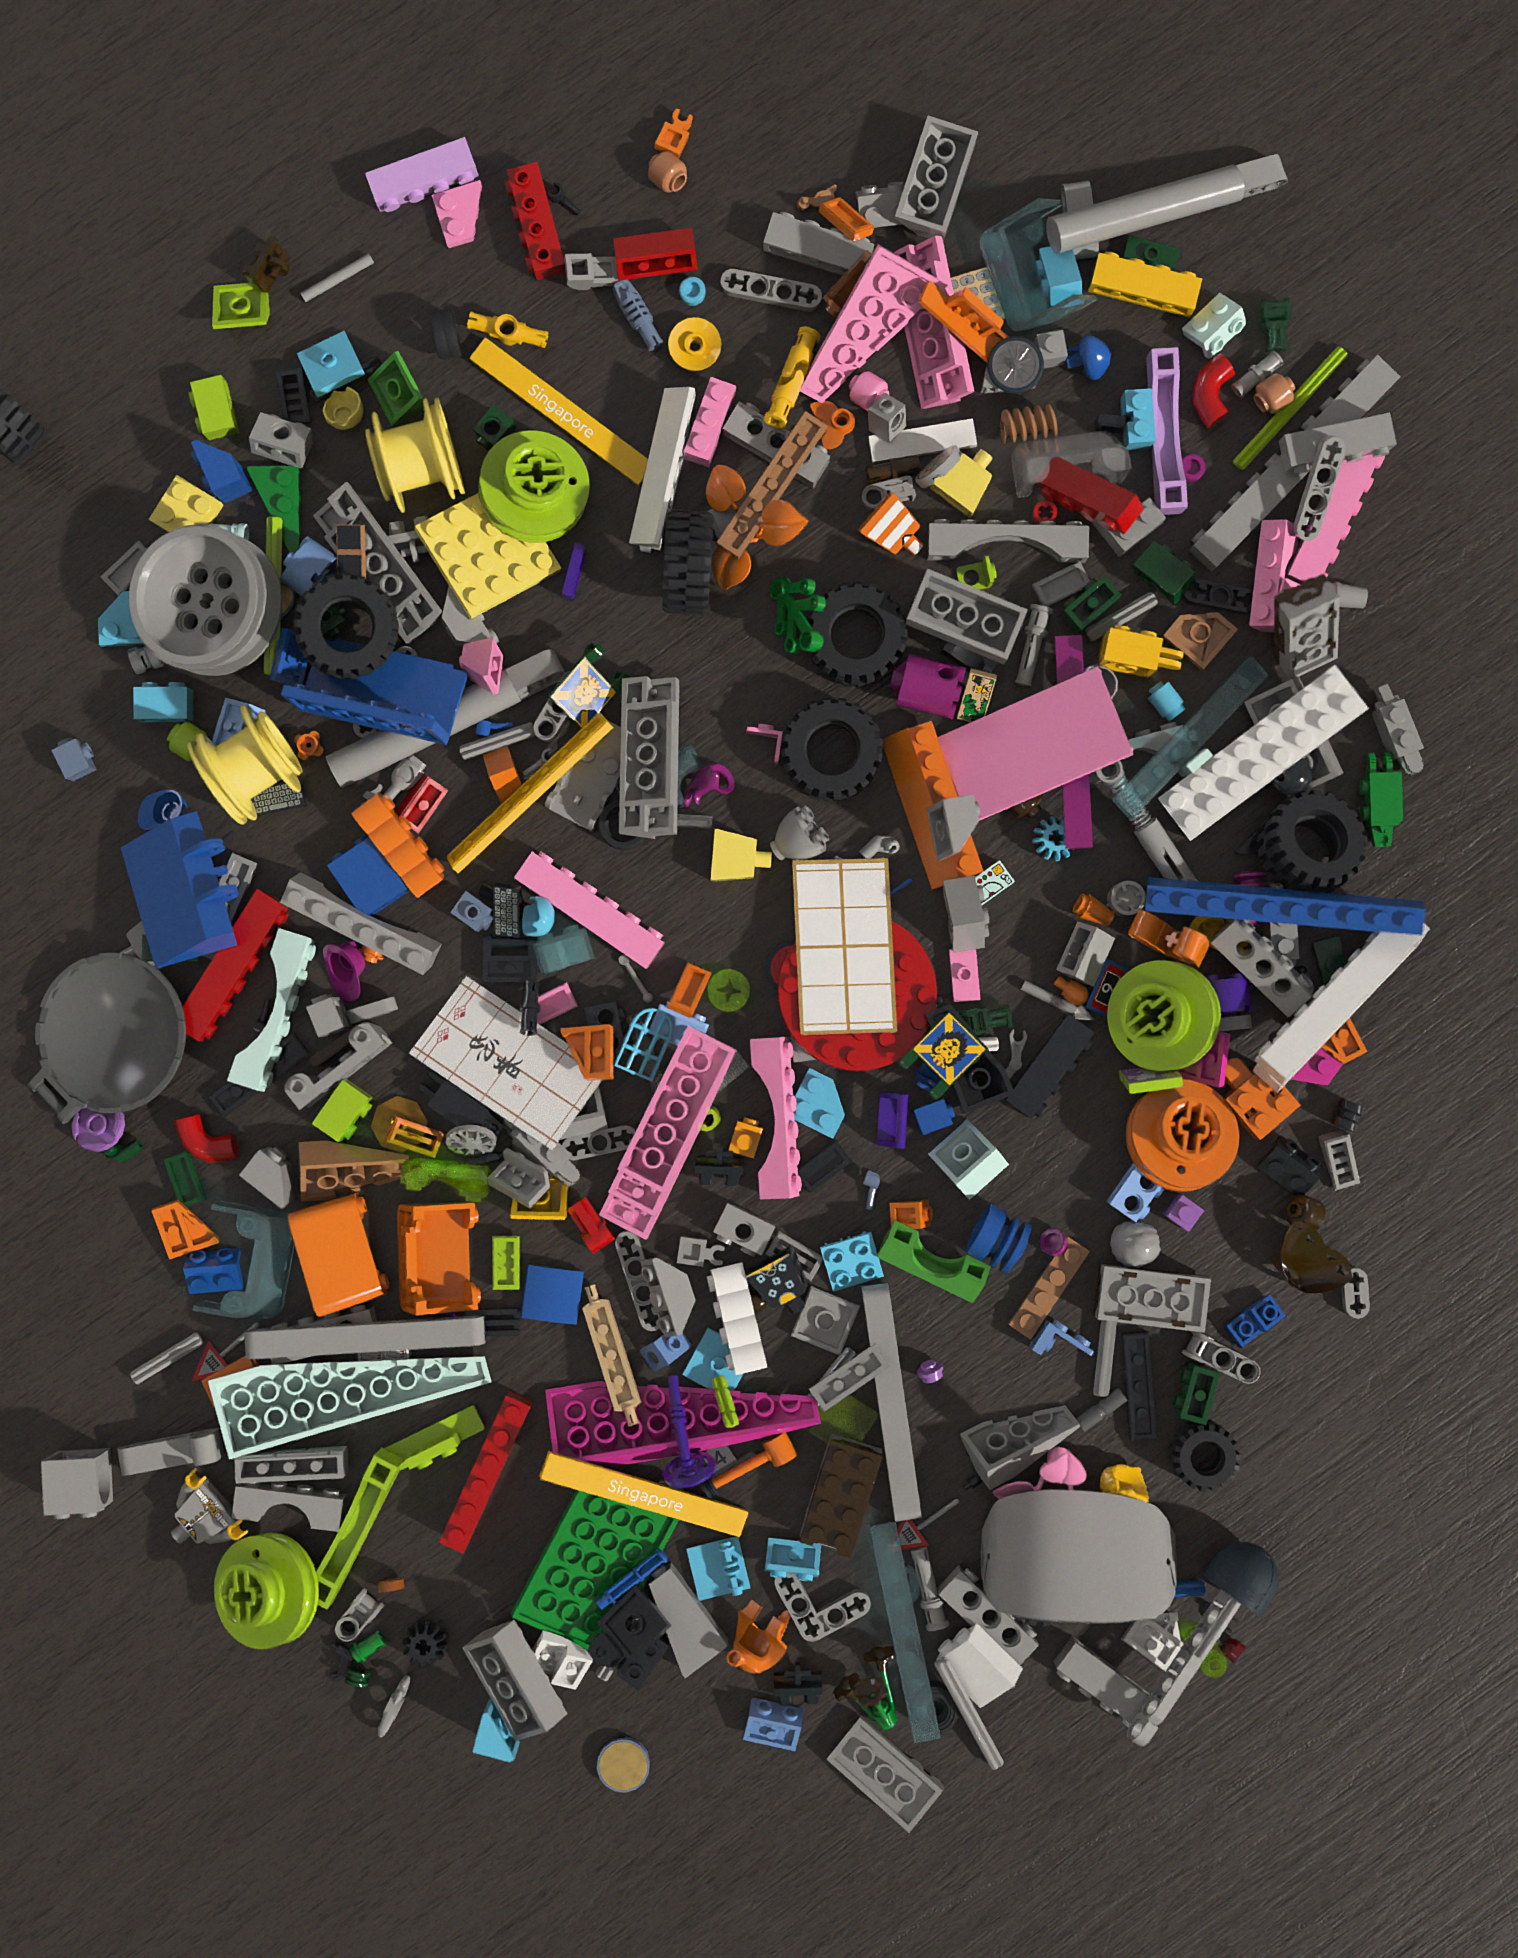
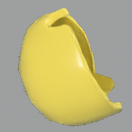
M347 387L342 392L333 391L330 398L325 401L323 413L328 424L337 429L346 430L353 428L361 421L364 408L359 393Z

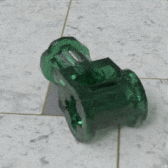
M1284 298L1283 301H1267V299H1262L1259 316L1262 323V332H1267L1268 345L1265 347V352L1271 353L1275 351L1282 353L1288 351L1289 344L1286 343V331L1290 327V299Z
M1009 1004L1004 1005L1003 1008L992 1010L988 1008L981 1009L980 1007L957 1011L975 1035L991 1032L992 1028L1013 1027ZM994 1017H1003L1002 1019L992 1020Z

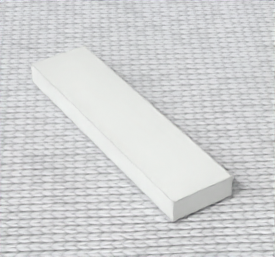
M973 419L902 430L890 443L877 435L868 436L872 464L888 462V459L891 458L899 460L914 455L924 456L941 453L953 445H956L959 449L977 446Z

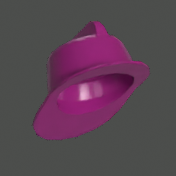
M348 941L338 946L327 944L323 948V956L332 987L343 1000L348 1002L355 1001L360 994L358 977L365 968V959L354 941Z

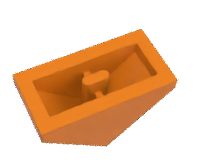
M508 746L483 754L489 778L501 804L522 785Z

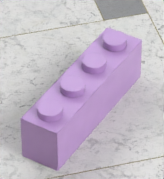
M465 137L365 173L380 212L384 210L386 212L394 211L401 204L409 201L411 203L419 202L426 195L446 191L449 187L456 184L465 185L471 183L474 178L479 176Z

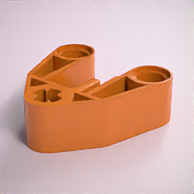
M1140 909L1127 933L1153 950L1193 968H1199L1210 945L1207 937L1187 927H1184L1182 932H1179L1157 916Z

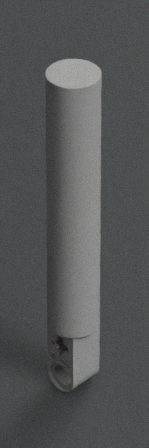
M1278 154L1239 165L1232 164L1048 217L1046 222L1047 237L1052 250L1058 254L1235 203L1245 197L1276 189L1284 185L1288 179Z
M552 649L542 651L516 665L501 670L498 694L493 695L477 684L464 688L450 736L559 682L565 671L555 651ZM378 730L327 755L326 760L336 781L343 789L435 744V742Z

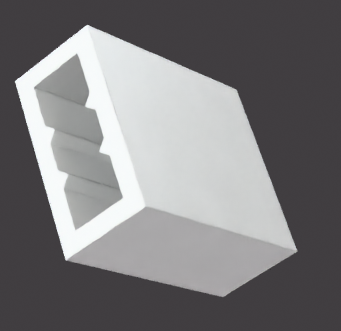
M977 1623L969 1629H961L953 1640H945L938 1648L940 1654L936 1659L939 1660L941 1657H947L967 1695L980 1708L1014 1687L1023 1669Z

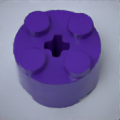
M1231 974L1230 977L1221 980L1219 975L1205 976L1217 994L1221 1017L1235 1016L1236 1011H1243L1244 1014L1253 1012L1250 980L1246 979L1244 974Z

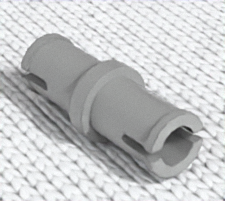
M1272 351L1260 363L1249 367V372L1231 385L1234 393L1239 398H1243L1252 388L1265 380L1268 375L1284 364L1280 355Z

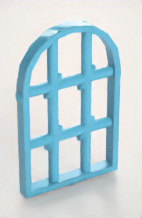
M655 1008L643 1009L637 1013L629 1025L613 1065L630 1072L632 1075L640 1076L652 1082L668 1043H670L673 1031L672 1021L668 1015L662 1010ZM654 1011L663 1015L655 1031L647 1028ZM649 1012L642 1026L636 1023L641 1015ZM665 1020L668 1021L669 1027L667 1036L660 1034ZM633 1027L640 1029L641 1032L635 1045H628L627 1041ZM647 1032L654 1035L649 1049L644 1052L638 1049L643 1035ZM661 1038L665 1042L659 1056L656 1057L651 1052L656 1041ZM624 1048L632 1051L625 1067L618 1065ZM637 1053L645 1056L638 1073L629 1069ZM650 1059L655 1060L656 1063L650 1077L642 1075L647 1062Z

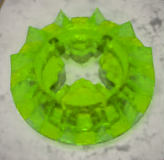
M725 969L717 972L711 978L707 990L708 997L711 1003L719 1010L726 1012L736 1011L747 1002L750 995V986L743 974L736 970ZM729 979H731L732 988L741 992L731 994L729 1002H726L725 993L717 991V988L726 987Z

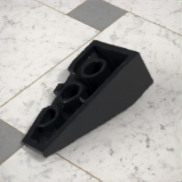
M951 1004L925 1013L930 1029H932L950 1011L980 1041ZM988 1048L951 1085L962 1114L1015 1094L1005 1068L996 1060Z

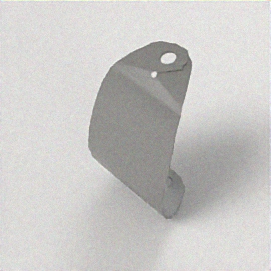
M1041 1490L1010 1495L994 1503L982 1528L981 1578L983 1580V1588L989 1602L997 1611L1014 1616L1052 1621L1099 1623L1126 1622L1157 1617L1170 1607L1176 1593L1177 1556L1175 1533L1159 1508L1153 1504L1130 1497L1077 1490Z

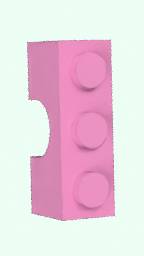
M713 377L710 378L684 449L685 460L710 468L718 446L723 423L729 416L736 396L735 385Z

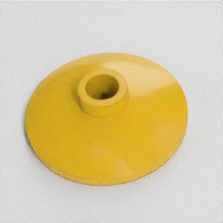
M687 318L679 322L671 331L668 342L669 352L672 359L680 367L690 371L704 370L710 367L719 357L721 337L711 322L702 318ZM693 343H697L700 345V349L693 351L690 346Z

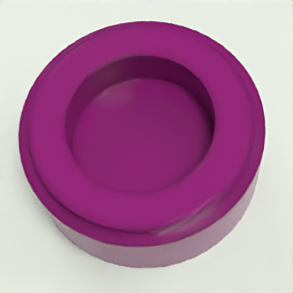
M1189 454L1182 458L1186 482L1199 480L1205 472L1204 460L1196 454Z
M1056 1228L1047 1229L1040 1237L1041 1249L1050 1256L1061 1255L1068 1246L1066 1235Z

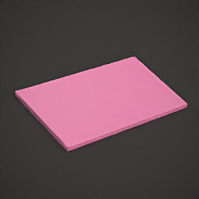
M1095 667L938 737L958 796L974 794V799L978 802L980 808L979 821L1133 755V748L1129 744L1099 667Z

